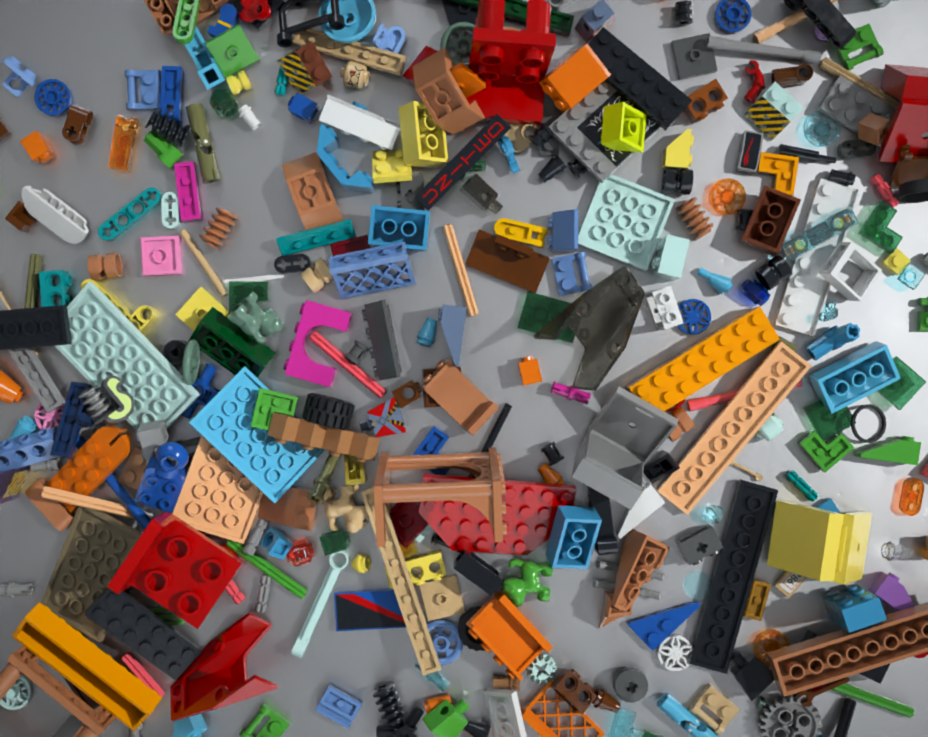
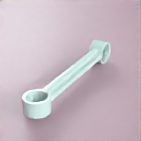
M337 549L329 558V570L291 651V654L296 657L302 658L338 575L349 563V555L345 550ZM341 553L345 555L346 563L343 566L334 564L333 556L335 554Z

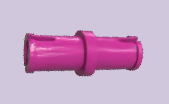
M555 381L553 382V387H551V393L566 397V400L571 401L572 399L586 405L591 396V393L575 389V386L571 385L569 387Z

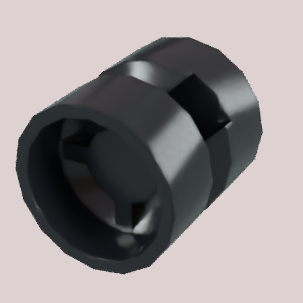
M665 167L661 183L662 193L673 194L677 191L678 194L690 195L693 186V170L681 169L677 171L676 168Z
M776 255L768 261V265L763 264L757 268L755 275L765 289L771 290L779 284V280L784 281L792 275V270L783 257Z
M184 340L168 342L164 346L163 356L172 365H183L184 351L188 342Z

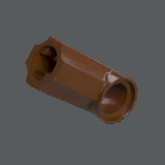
M801 64L796 67L773 69L771 74L772 84L776 82L780 86L803 85L812 78L813 68L809 64ZM799 71H803L806 74L805 79L799 76Z

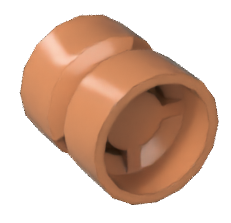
M117 252L107 253L104 257L101 254L89 255L88 272L92 280L105 279L106 276L108 278H119L122 276V261Z
M682 407L677 408L671 413V416L679 419L677 427L668 438L674 442L682 436V432L687 433L695 427L693 421Z

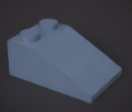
M443 304V309L439 308L437 320L441 321L454 364L459 366L467 307Z

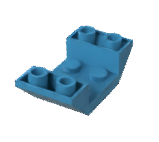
M321 124L317 155L347 191L375 192L373 188L375 183H373V179L367 172L363 174L359 170L350 177L343 167H337L339 163L332 152L339 147L337 143L339 138L330 126L326 128L324 124Z

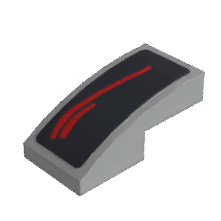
M744 130L741 150L738 154L737 171L756 174L762 149L763 133Z

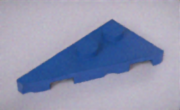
M697 601L694 603L689 602L684 604V606L674 609L669 608L659 611L654 615L649 614L641 619L629 620L627 625L653 651L701 605Z

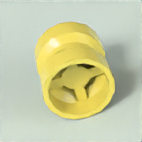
M244 70L238 72L237 76L230 75L226 77L234 96L239 94L242 89L248 90L252 88Z

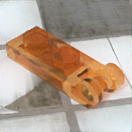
M117 116L109 168L130 172L135 135L139 125L138 118L131 117L127 119L125 116ZM128 126V131H123V127Z

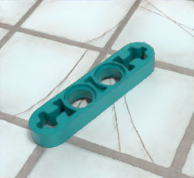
M153 187L144 190L98 228L99 237L105 241L115 240L161 203V192ZM151 192H152L153 194H156V195H155V198H156L155 201H153V200L147 201V200L150 198V195H149V194H150ZM142 199L147 201L146 203L149 204L148 207L143 201H141ZM137 203H140L143 208L139 214H135L133 211V206ZM122 215H125L128 220L124 226H120L118 223V218ZM106 228L109 229V230L112 229V230L110 231V234H111L110 237L107 236V235L104 236V234L106 233V231H105Z

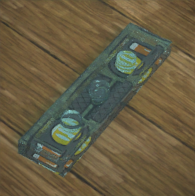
M848 206L784 242L782 248L788 259L792 261L853 227L859 221L851 207Z

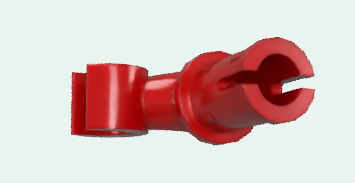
M750 60L749 64L754 66V69L749 70L745 67V73L753 76L754 80H752V85L744 99L754 104L766 86L758 62Z

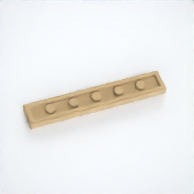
M314 29L296 33L293 37L294 46L301 47L313 41L319 53L349 62L360 63L367 67L401 76L407 59L404 55L359 42H336L330 39L324 32Z

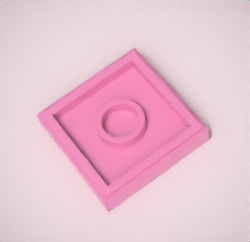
M179 235L140 237L142 276L182 274Z

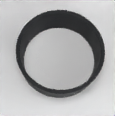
M928 178L911 180L900 184L898 201L902 203L928 201Z

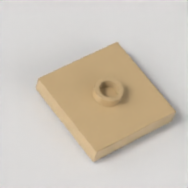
M456 574L446 576L438 581H426L424 584L419 585L428 621L465 613Z

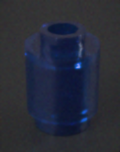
M754 278L751 280L747 279L741 285V293L755 305L762 306L770 297L768 289Z

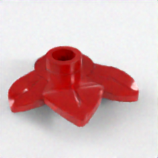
M240 0L244 8L240 11L238 17L242 21L251 23L256 19L263 21L271 16L268 0Z

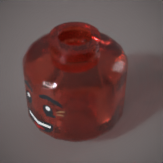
M307 540L292 542L293 545L286 555L287 561H292L295 567L311 563L312 558L315 557L312 543H308Z

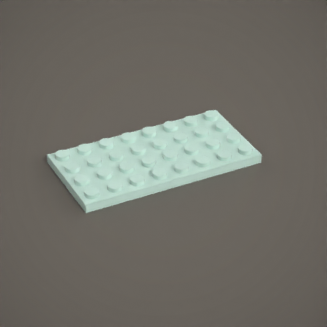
M93 282L87 283L67 306L72 344L56 345L55 347L93 386L99 384L96 388L101 387L103 380L108 376L114 375L123 381L124 384L119 389L131 394L135 402L134 411L126 421L136 431H138L141 423L163 419L168 429L199 397L200 393L192 385L185 384L183 376Z

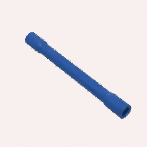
M79 436L77 439L76 448L78 450L87 442L84 437ZM111 473L105 482L132 513L134 519L143 530H145L151 519Z

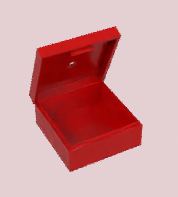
M885 64L880 87H882L883 91L899 99L900 102L878 153L879 161L897 163L899 160V150L902 145H910L909 153L912 152L913 156H928V136L921 137L922 134L928 133V68Z

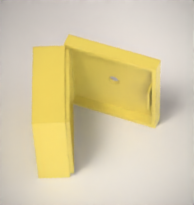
M776 500L767 565L818 581H834V583L845 585L860 580L863 576L872 513L860 511L841 514L795 502Z

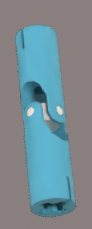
M668 693L659 699L657 707L692 737H719Z

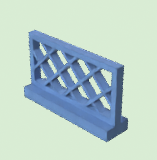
M405 241L329 257V270L331 275H333L341 299L415 284ZM405 260L402 267L394 264L395 262ZM379 265H386L383 271L375 268ZM390 268L398 271L395 276L387 273ZM359 269H368L365 274L357 272ZM371 272L379 274L376 280L368 277ZM339 273H349L346 278L338 276ZM402 273L408 275L410 279L402 280L399 277ZM356 276L360 280L358 283L350 281V278ZM383 277L391 280L385 284L380 282ZM364 281L372 284L370 287L361 286ZM345 285L353 287L352 290L343 292Z

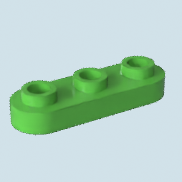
M179 0L172 30L174 40L177 43L188 44L193 40L200 0Z

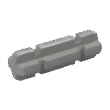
M264 519L258 520L257 528H254L248 540L249 544L243 550L245 554L254 555L255 547H258L265 533L263 531L267 529L269 522Z
M263 574L260 579L261 584L259 585L257 596L258 602L255 607L257 612H265L267 607L266 602L268 601L269 585L272 578L266 574Z

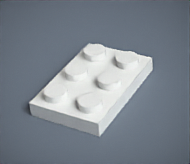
M485 690L484 695L494 737H527L517 691Z

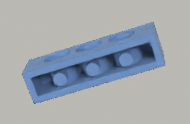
M56 427L45 428L35 433L24 434L21 437L6 439L0 442V473L56 458L50 455L57 433Z

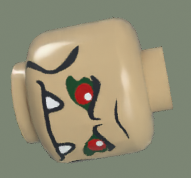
M350 61L346 66H342L340 77L343 78L345 86L357 90L367 86L370 71H367L366 65Z

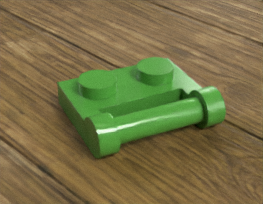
M870 24L856 29L855 37L842 50L835 47L843 67L847 70H852L854 66L884 54L883 48L878 44ZM870 46V51L853 59L849 58V54Z
M263 703L253 720L239 733L241 737H281L291 722L269 705ZM265 715L271 717L255 736L252 732Z

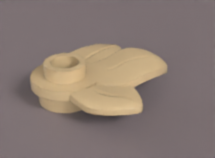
M510 124L511 129L505 136L509 137L513 144L514 153L525 151L529 143H531L528 136L525 135V131H531L533 136V131L537 127L532 124Z

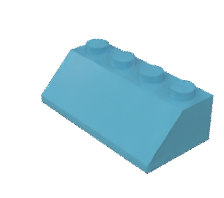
M878 341L808 375L815 393L831 414L901 379L888 346Z

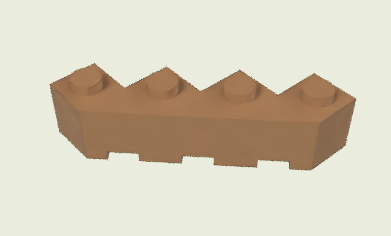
M273 413L268 431V436L274 437L275 442L286 444V441L302 444L301 448L313 450L314 447L329 450L328 454L340 457V454H348L356 457V461L366 463L367 460L375 461L380 438L368 434L326 427L279 413Z

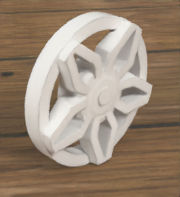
M676 634L669 635L658 646L657 656L660 663L666 669L680 671L689 666L693 648L685 637ZM671 639V641H670V645H671V646H668V645L663 646L668 640ZM679 639L685 641L687 645H681ZM661 653L667 656L665 662L661 658ZM689 654L688 660L683 655ZM681 658L684 660V664L680 663L679 660ZM675 661L678 665H680L678 667H672L673 665H675Z

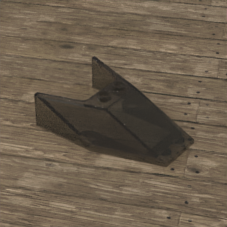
M623 266L583 293L533 335L535 339L557 340L568 325L585 349L572 386L574 389L596 391L626 348L645 292L628 267Z

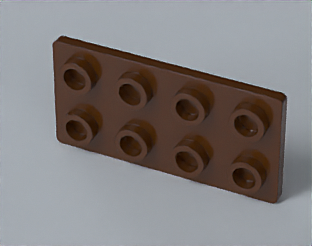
M479 230L465 265L536 293L549 262V257L534 252L533 248L497 234L495 236Z

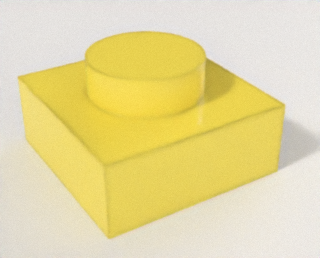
M894 248L881 263L894 275H899L911 260L899 249Z

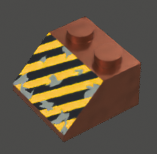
M313 41L277 60L295 93L302 94L333 77Z

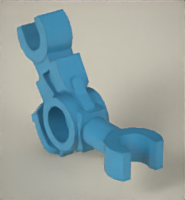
M504 135L498 141V144L505 155L510 171L516 173L520 171V168L514 156L515 150L509 137Z

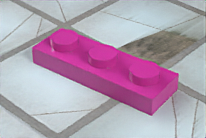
M195 162L174 163L181 221L201 220L202 215Z

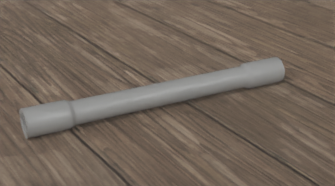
M708 36L705 44L706 48L797 59L803 62L819 63L821 59V52L798 50L728 40L714 36Z

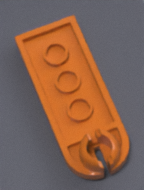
M113 425L98 429L73 455L72 459L51 478L47 485L51 488L90 496L127 458L132 444V434L128 433L118 438V435L125 433L127 429ZM63 503L70 513L78 508L76 505Z

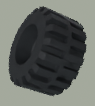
M310 393L307 395L302 417L315 424L345 430L350 427L355 406L341 399Z

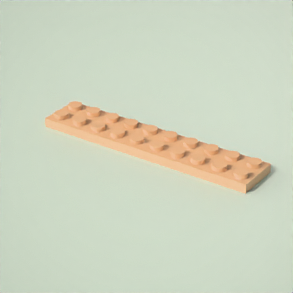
M779 341L678 463L679 470L669 474L657 491L688 515L812 365L783 342Z

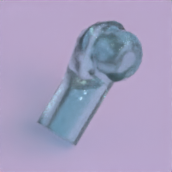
M827 302L825 304V312L819 314L821 322L836 319L838 317L836 303Z

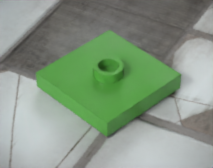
M240 24L205 42L225 77L259 60Z

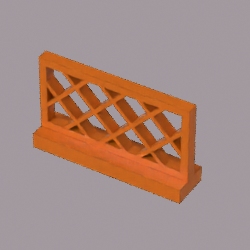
M551 681L543 686L525 708L522 707L521 709L522 718L541 737H560V730L570 729V737H573V729H583V737H586L587 728H594L598 732L595 737H602L605 734L586 714L572 712L570 706L569 712L559 713V702L565 701L559 699V695L556 692V699L545 698V692L550 688ZM556 702V713H546V703ZM535 703H543L542 714H535L530 710ZM573 715H581L583 717V725L573 726ZM556 716V727H548L546 725V717ZM559 716H569L570 726H560Z

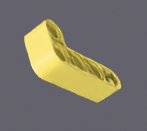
M86 279L81 284L80 288L82 290L87 283L93 282L119 310H122L125 317L132 324L135 323L137 325V329L142 334L158 319V311L152 306L143 305L134 313L131 312L100 281ZM147 309L151 312L149 319L144 317V312Z

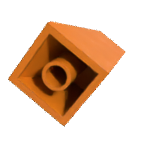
M586 43L564 57L539 83L543 91L552 98L555 106L562 112L572 109L611 74Z

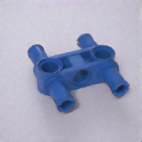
M206 363L200 377H197L192 385L194 388L200 386L202 394L181 414L183 417L191 419L198 404L205 406L220 391L210 384L217 370V367Z

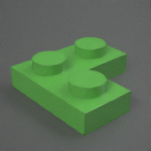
M259 388L250 427L269 431L274 412L294 416L298 397Z
M812 431L798 443L825 473L854 449L853 445L842 433H838L826 444L815 431Z

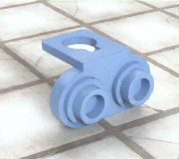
M381 24L373 38V43L376 48L398 54L406 40V34L399 26H393L387 31L385 25Z
M13 55L10 58L4 57L2 62L12 69L13 72L2 85L18 97L29 84L31 86L36 84L34 79L36 75L28 68L21 70L20 65L22 63ZM19 77H21L22 79L20 80V87L18 89H13L11 87V81L15 78L18 79Z

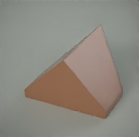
M604 592L599 629L623 616L631 615L633 604L625 612L612 606L614 593Z

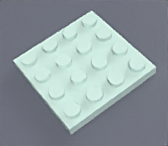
M611 174L603 183L599 181L578 234V245L646 272L655 252L657 240L659 241L675 199Z

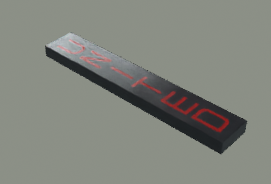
M496 114L415 196V199L429 211L511 127Z

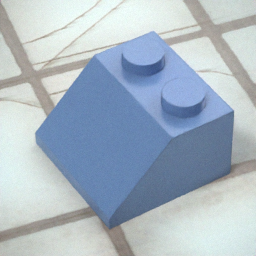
M578 209L553 212L551 217H548V229H551V236H548V248H551V253L575 252L578 249Z

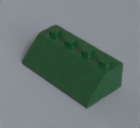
M214 307L201 319L188 342L192 339L196 340L203 353L234 375L245 366L258 378L276 354L268 346L256 342L251 335L245 334L239 326L230 322L225 315Z

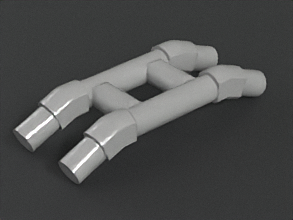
M597 561V569L615 571L616 574L614 582L594 580L593 587L614 590L619 564ZM653 571L650 577L651 579L663 581L665 574ZM641 587L639 595L659 600L661 592Z

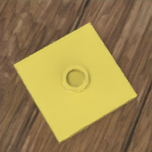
M200 287L175 315L192 331H195L201 319L212 307L226 317L230 314V311L208 291Z

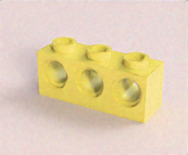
M441 549L405 558L414 586L424 584L425 580L429 579L433 581L441 580L447 574ZM432 562H437L440 564V568L432 570L429 565ZM385 566L390 589H393L390 577ZM419 567L422 572L419 575H414L411 569Z

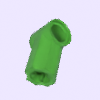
M157 130L155 132L150 131L143 141L168 168H171L183 154L163 136H158L159 132Z

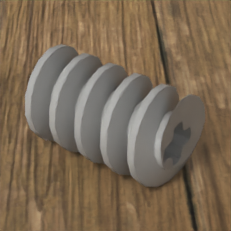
M96 384L83 391L78 398L85 397L86 400L82 404H90L86 411H94L90 416L91 418L98 417L94 424H102L101 427H105L107 424L102 422V420L116 409L115 407H109L112 402L110 400L105 401L107 396L101 394L103 391L100 389L101 387L96 388L99 385Z

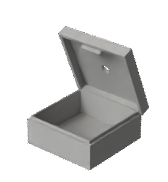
M618 386L588 427L585 438L576 450L571 477L631 510L643 493L644 465L677 427L679 419ZM632 422L636 426H630L629 423Z

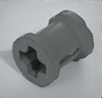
M355 340L354 346L345 356L359 365L360 359L369 349Z

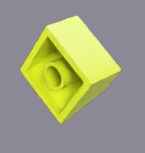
M624 102L604 106L601 144L612 150L643 152L646 114Z

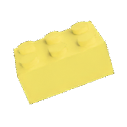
M412 101L399 107L404 165L434 169L449 163L446 132L435 124L424 103Z

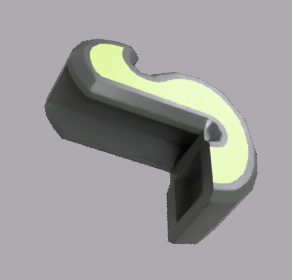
M114 375L106 377L100 388L117 408L116 411L102 420L107 425H117L125 421L133 413L135 407L133 396L119 389L124 383L119 377Z

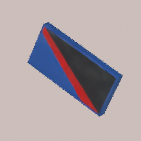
M394 589L334 593L336 631L406 628Z

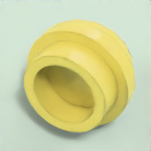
M358 554L350 565L355 571L365 573L371 568V560L368 555Z

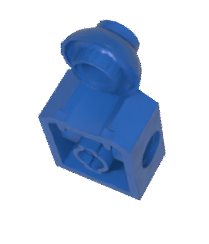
M174 442L164 443L159 446L156 456L150 458L134 500L135 502L173 513L188 472L185 466L188 463L189 455L184 446Z

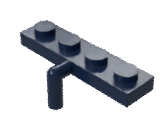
M71 381L50 453L51 456L72 459L81 425H94V420L85 414L87 404H82L86 398H78L83 391L92 387L90 384Z

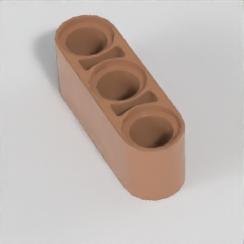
M39 478L25 491V494L57 530L63 532L72 524L76 513L75 511L70 513L62 502L42 498L41 492L43 487L49 486L45 479Z

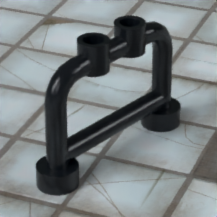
M288 0L284 2L279 9L280 33L277 34V45L284 48L290 47L293 44V34L329 23V27L332 30L343 29L345 21L344 17L340 15L339 1L331 0L332 13L288 28L286 13L290 8H301L309 1L318 2L321 0Z

